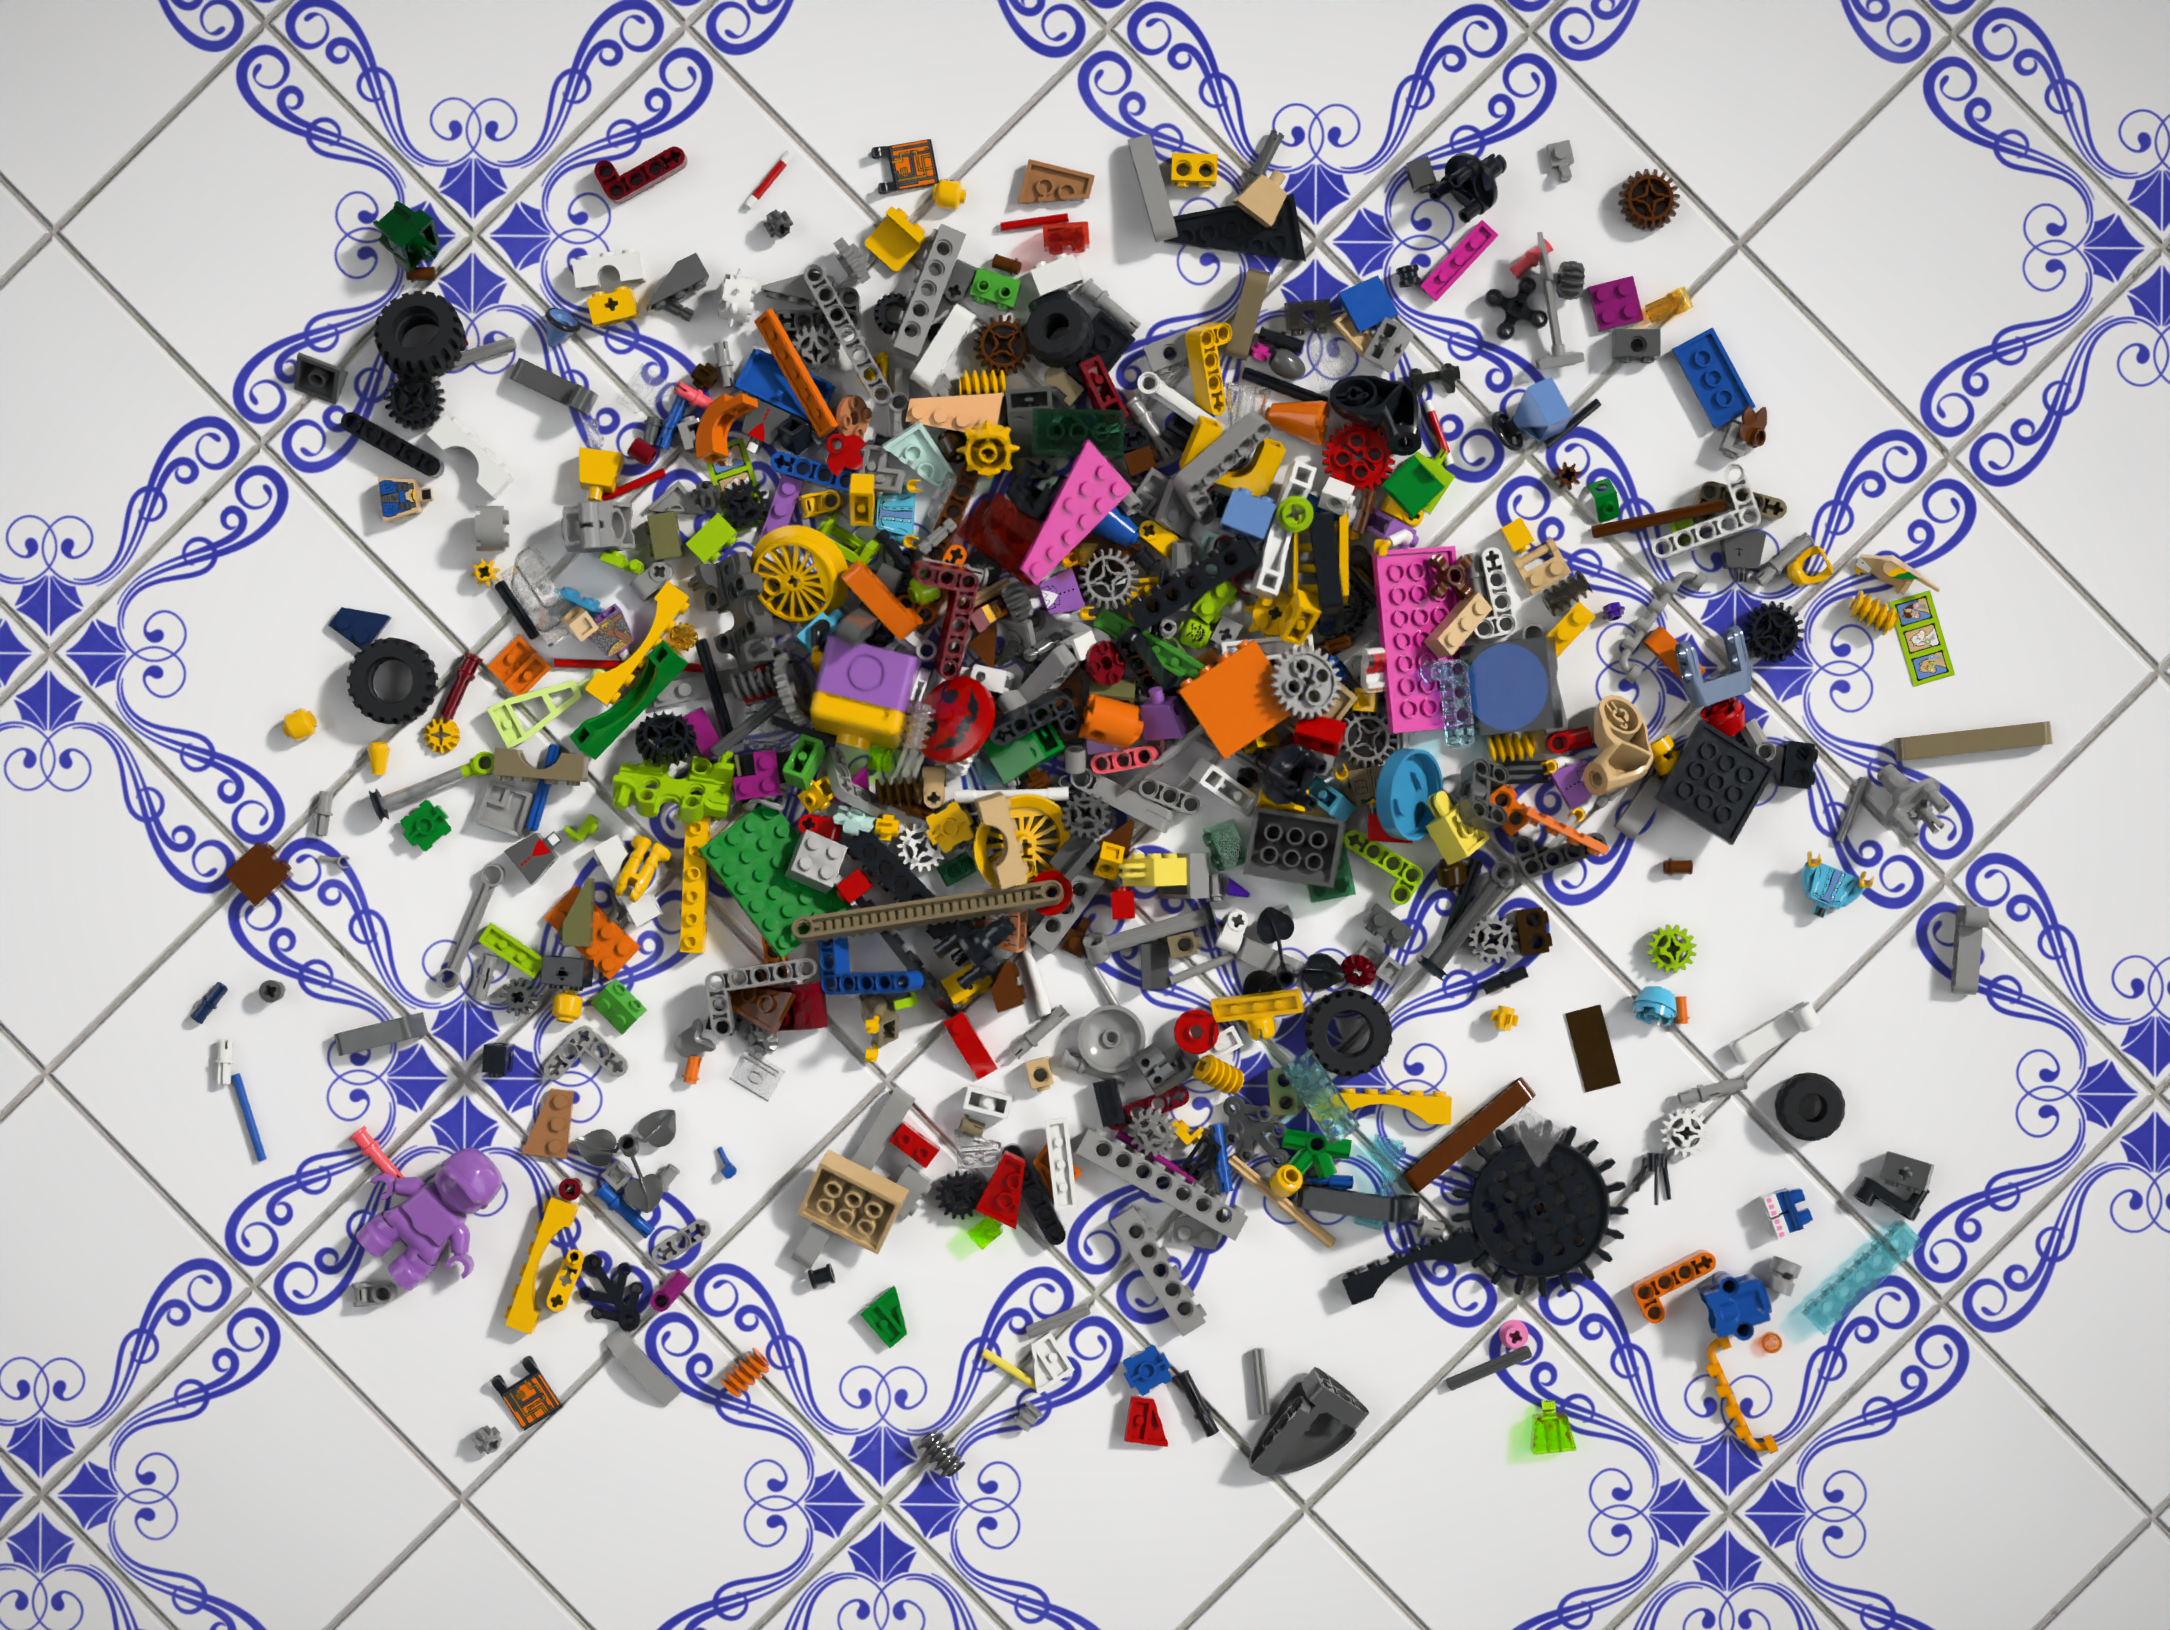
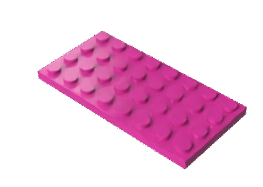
M1455 546L1388 550L1385 556H1380L1379 552H1372L1380 645L1384 648L1387 659L1384 667V682H1386L1385 697L1389 734L1467 727L1460 648L1452 656L1438 658L1424 643L1426 638L1460 601L1452 587H1449L1441 598L1437 596L1433 599L1428 594V591L1437 584L1436 574L1438 571L1427 560L1433 554L1436 556L1438 553H1441L1448 565L1453 566L1456 561Z

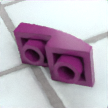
M700 707L682 716L683 720L688 719L686 725L694 726L692 731L697 734L696 745L702 757L709 758L714 755L711 747L720 739L703 707Z

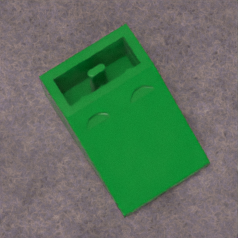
M1043 708L1035 713L1036 717L1042 714ZM1023 719L1017 722L1015 727L1021 725ZM1051 722L1006 745L998 746L991 740L982 745L1004 785L1061 755L1065 749Z

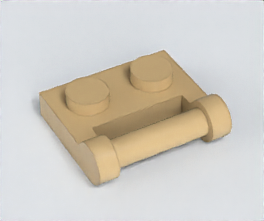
M1549 538L1545 541V544L1528 554L1512 559L1530 595L1572 573L1553 538ZM1549 551L1551 552L1553 558L1528 572L1524 567L1526 564Z

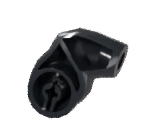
M1358 375L1341 379L1332 386L1330 391L1331 406L1340 417L1365 428L1379 427L1385 437L1388 449L1395 455H1412L1420 449L1422 435L1419 399L1416 392L1405 382L1390 381L1377 376Z

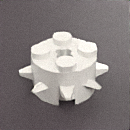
M739 268L736 275L725 274V285L721 291L718 318L726 319L729 328H731L734 321L749 323L754 302L751 301H753L754 294L756 293L757 281L753 280V278L742 276V270Z

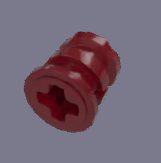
M567 1178L560 1183L558 1188L559 1194L564 1200H575L582 1193L583 1184L578 1178ZM574 1184V1192L569 1193L567 1189L570 1185Z

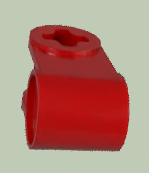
M806 814L800 818L798 827L802 833L806 830L803 821L812 818L815 827H811L810 831L839 842L842 825L835 824L833 817Z

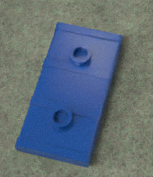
M753 349L734 385V389L742 391L791 415L793 414L812 425L774 356L760 349ZM809 373L828 405L836 386L827 380Z

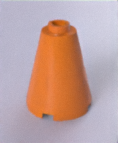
M1324 400L1273 403L1271 407L1266 409L1265 420L1273 428L1313 445L1320 446L1326 435L1328 425L1325 424L1326 418H1329L1330 406L1329 402Z

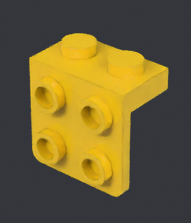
M891 206L885 212L887 217L865 240V246L893 272H899L927 240L925 235H923L925 230L916 222L912 225L907 220L909 216L901 208L898 207L896 210Z

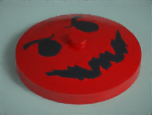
M964 676L956 677L953 680H946L937 685L923 700L915 718L914 736L919 750L932 761L945 765L959 763L977 752L988 738L995 719V704L990 691L977 680Z

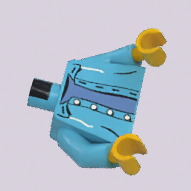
M910 479L908 482L903 483L901 495L883 492L882 496L878 497L877 507H875L874 511L876 529L878 531L886 529L891 535L889 538H893L898 546L916 550L917 547L912 546V541L914 539L919 540V537L914 536L913 533L915 493L922 492V489L915 488V484L921 482L920 479Z
M1812 851L1807 853V862L1801 873V882L1806 897L1816 901L1811 912L1813 915L1824 918L1828 906L1834 909L1846 907L1856 900L1866 888L1873 885L1874 876L1870 880L1864 879L1866 871L1861 873L1860 880L1857 881L1858 877L1821 863L1820 853L1815 859H1812Z

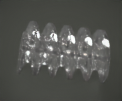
M909 700L914 707H907V711L912 715L905 716L904 719L910 724L902 726V729L908 733L900 734V738L905 740V742H900L898 745L913 750L927 748V745L922 743V740L929 739V736L924 734V731L932 730L926 723L934 722V719L928 715L929 713H936V710L930 705Z

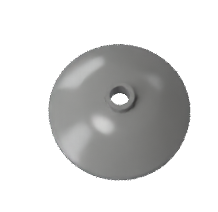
M1100 1006L1092 1010L1083 1019L1079 1027L1078 1047L1082 1057L1090 1066L1102 1072L1117 1073L1134 1065L1132 1058L1144 1050L1146 1037L1142 1022L1131 1010L1123 1006ZM1109 1034L1116 1036L1114 1042L1108 1041L1107 1036Z

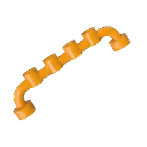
M1727 1336L1715 1339L1707 1348L1706 1354L1710 1364L1705 1366L1710 1377H1716L1719 1383L1715 1388L1720 1399L1725 1397L1728 1403L1724 1408L1729 1419L1734 1418L1738 1425L1733 1427L1738 1439H1744L1747 1446L1754 1451L1763 1452L1769 1450L1770 1454L1779 1451L1772 1434L1764 1436V1442L1758 1443L1753 1439L1716 1357V1350L1719 1347L1726 1350L1732 1347Z

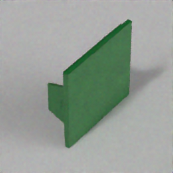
M1414 455L1381 485L1384 491L1412 519L1445 488Z

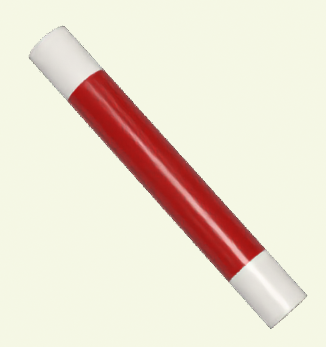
M786 151L747 199L745 204L750 209L754 207L793 159L794 156L789 151Z
M1431 399L1422 403L1439 449L1444 450L1442 455L1445 451L1449 453L1444 459V463L1446 466L1451 465L1454 461Z

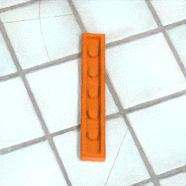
M768 309L754 322L818 436L823 438L839 425L774 310Z

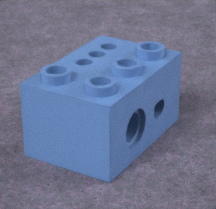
M1239 487L1238 490L1233 489L1219 529L1239 537L1245 535L1249 541L1261 544L1276 504H1273V499L1260 495L1257 498L1252 496V491L1242 487Z

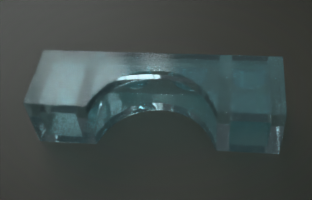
M1378 1134L1375 1135L1370 1154L1371 1158L1378 1162L1382 1170V1183L1375 1194L1393 1196L1395 1194V1191L1392 1190L1393 1182H1398L1400 1169L1397 1168L1399 1160L1404 1159L1406 1147H1403L1404 1142ZM1354 1217L1353 1219L1354 1224L1380 1231L1382 1225L1386 1226L1387 1224L1386 1221Z

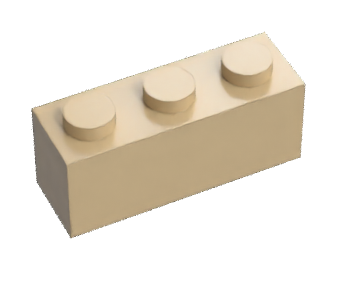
M1479 592L1474 593L1469 599L1465 597L1455 605L1426 638L1424 643L1438 658L1452 656L1493 608Z

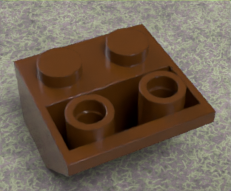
M1011 959L1006 960L991 989L998 1013L1023 1005L1025 1003L1024 999L1027 998L1024 984L1019 985L1017 977L1020 976L1017 963L1012 964Z

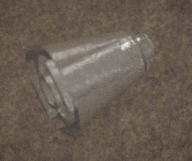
M1226 383L1229 428L1251 411H1256L1262 416L1271 394V389L1252 384L1238 386L1239 383Z

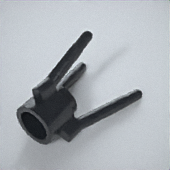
M1647 1153V1158H1642V1167L1635 1191H1639L1646 1168L1649 1166L1648 1171L1655 1172L1654 1204L1658 1205L1659 1180L1662 1170L1667 1199H1671L1667 1169L1668 1160L1665 1159V1154Z

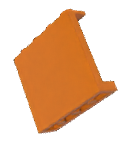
M1245 639L1235 646L1237 648L1235 652L1231 655L1229 652L1224 653L1217 658L1219 663L1213 667L1210 665L1205 666L1198 671L1200 676L1194 680L1189 677L1179 684L1181 688L1176 691L1182 696L1218 750L1217 753L1222 760L1227 759L1290 716V710L1282 712L1283 704H1275L1279 699L1278 696L1271 697L1276 691L1273 688H1269V685L1274 683V680L1269 679V676L1275 674V672L1271 670V663L1255 640L1249 642Z

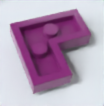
M776 750L752 752L755 775L733 778L735 800L781 795Z

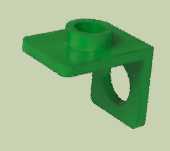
M1604 479L1588 484V489L1595 500L1598 521L1604 522L1619 517L1620 509L1617 492L1611 481ZM1600 486L1608 487L1605 491L1601 492L1595 490Z

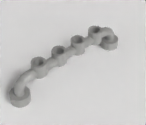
M1682 572L1672 582L1667 579L1660 589L1663 592L1660 599L1654 598L1647 608L1651 612L1646 619L1641 616L1634 626L1637 629L1634 636L1628 635L1621 645L1624 650L1620 655L1619 665L1621 670L1628 675L1626 680L1631 684L1635 682L1643 670L1637 665L1633 668L1629 665L1628 659L1681 583L1689 580L1693 582L1690 587L1699 591L1708 578L1707 575L1702 572L1699 575L1693 572Z

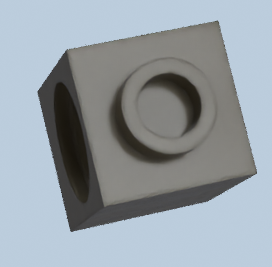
M1193 931L1167 937L1171 959L1198 954L1197 949L1201 948L1199 935H1194ZM1182 938H1187L1191 942V947L1187 951H1182L1178 948V942Z

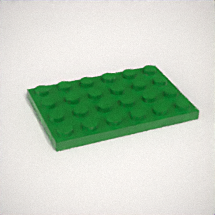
M761 804L754 811L701 847L698 852L781 960L804 943L794 938L791 928L796 919L846 911L852 905L848 901L843 902L836 893L839 889L835 883L833 888L825 894L785 877L800 836L784 815L778 814L779 810ZM802 925L798 928L797 932L804 935L809 932L810 927Z

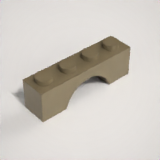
M495 748L493 775L500 776V780L513 781L514 777H522V782L536 783L537 778L544 779V784L558 785V780L567 781L566 785L580 786V782H587L589 756L585 754L561 753L555 764L546 769H537L527 761L523 750Z

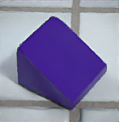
M1228 877L1227 895L1250 897L1248 891Z

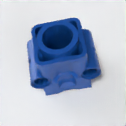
M1718 1271L1712 1277V1284L1698 1288L1700 1298L1708 1308V1323L1711 1332L1716 1333L1718 1338L1733 1334L1739 1340L1746 1341L1754 1334L1753 1326L1771 1321L1769 1314L1772 1313V1308L1766 1288L1761 1278H1757L1751 1273L1734 1278L1726 1271ZM1729 1280L1728 1285L1723 1288V1283ZM1743 1324L1742 1328L1737 1331V1327Z

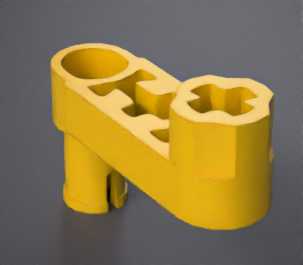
M573 1249L567 1253L548 1294L547 1306L554 1313L566 1309L582 1271L584 1256L579 1250ZM574 1254L578 1255V1260L572 1262L571 1256ZM566 1265L572 1270H578L576 1274L571 1272L570 1280L572 1283L562 1286L560 1277H565L568 1270H563L564 1266ZM560 1296L563 1304L554 1308L551 1300Z

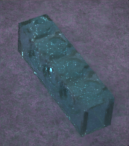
M1312 1049L1295 1057L1281 1068L1330 1145L1349 1136L1360 1127L1357 1119Z

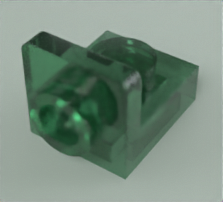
M967 852L936 867L946 887L977 871L974 860Z

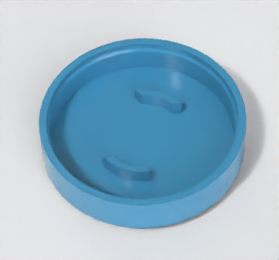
M1410 748L1399 749L1389 756L1382 767L1376 788V809L1382 828L1392 838L1411 841L1420 840L1429 833L1426 825L1435 819L1426 802L1430 795L1443 791V780L1436 759L1428 751Z

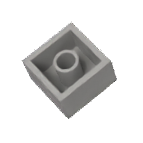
M806 829L799 837L785 877L826 894L833 888L848 847Z

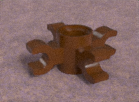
M1438 553L1436 556L1433 554L1427 560L1438 571L1436 574L1437 584L1428 591V594L1433 599L1437 596L1441 598L1449 587L1453 588L1460 600H1463L1465 597L1469 599L1474 594V591L1464 583V570L1473 562V559L1468 554L1465 557L1461 555L1453 566L1448 565L1441 553Z

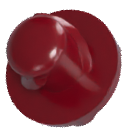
M1103 640L1089 647L1084 661V670L1098 685L1111 686L1117 684L1122 678L1126 662L1114 643Z

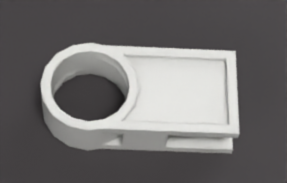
M920 668L910 699L909 711L911 709L916 711V713L919 712L932 670Z

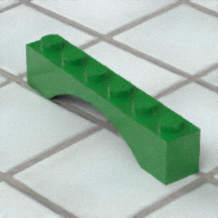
M662 640L647 655L641 676L628 694L607 711L585 720L569 737L580 751L596 760L689 663L676 648Z

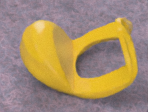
M1819 546L1807 548L1787 566L1788 577L1797 587L1820 583L1833 573L1830 561ZM1821 554L1827 567L1816 576L1810 577L1806 575L1802 567L1804 560L1810 556Z

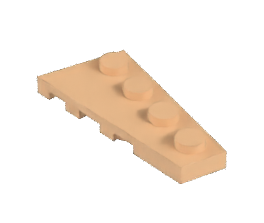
M1004 393L910 399L906 422L916 423L920 420L923 425L964 432L966 428L972 429L974 426L984 424L985 420L998 425Z

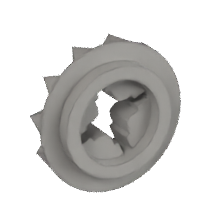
M754 1023L750 1024L745 1030L746 1036L744 1039L749 1042L748 1047H752L754 1053L760 1052L762 1056L766 1054L771 1055L777 1049V1034H771ZM765 1037L764 1041L759 1042L757 1038Z

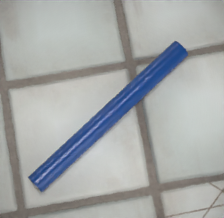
M240 1073L232 1075V1081L258 1162L266 1160L265 1151Z

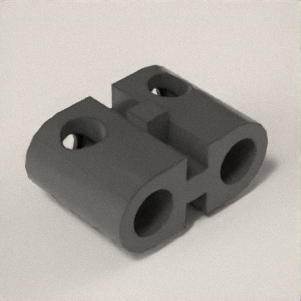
M1154 1042L1132 1058L1134 1064L1153 1089L1175 1074L1174 1069Z

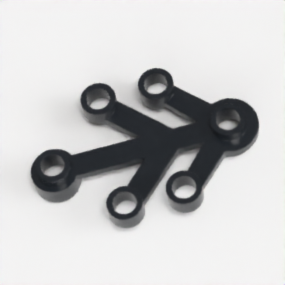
M590 1253L584 1258V1268L589 1272L595 1273L607 1293L595 1291L590 1286H584L579 1291L580 1298L615 1305L618 1312L605 1310L604 1306L596 1305L591 1310V1315L594 1319L603 1318L616 1321L625 1331L635 1330L641 1322L640 1314L636 1309L639 1296L644 1290L643 1283L635 1281L630 1285L631 1296L627 1307L622 1299L627 1277L632 1271L631 1264L622 1262L618 1266L619 1275L616 1287H614L602 1268V1257L597 1253ZM591 1258L597 1259L598 1264L596 1266L590 1264ZM626 1265L629 1268L628 1273H623L621 1266ZM633 1285H639L641 1288L640 1292H635ZM584 1289H588L590 1291L589 1297H585L583 1295ZM596 1308L602 1310L601 1316L595 1314ZM626 1316H632L633 1323L626 1322Z

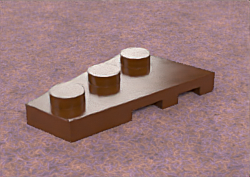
M755 987L729 991L732 1011L774 1035L778 1032L796 997V994ZM722 1000V1002H721V1004H722L723 1006H725V1001H724V1000Z

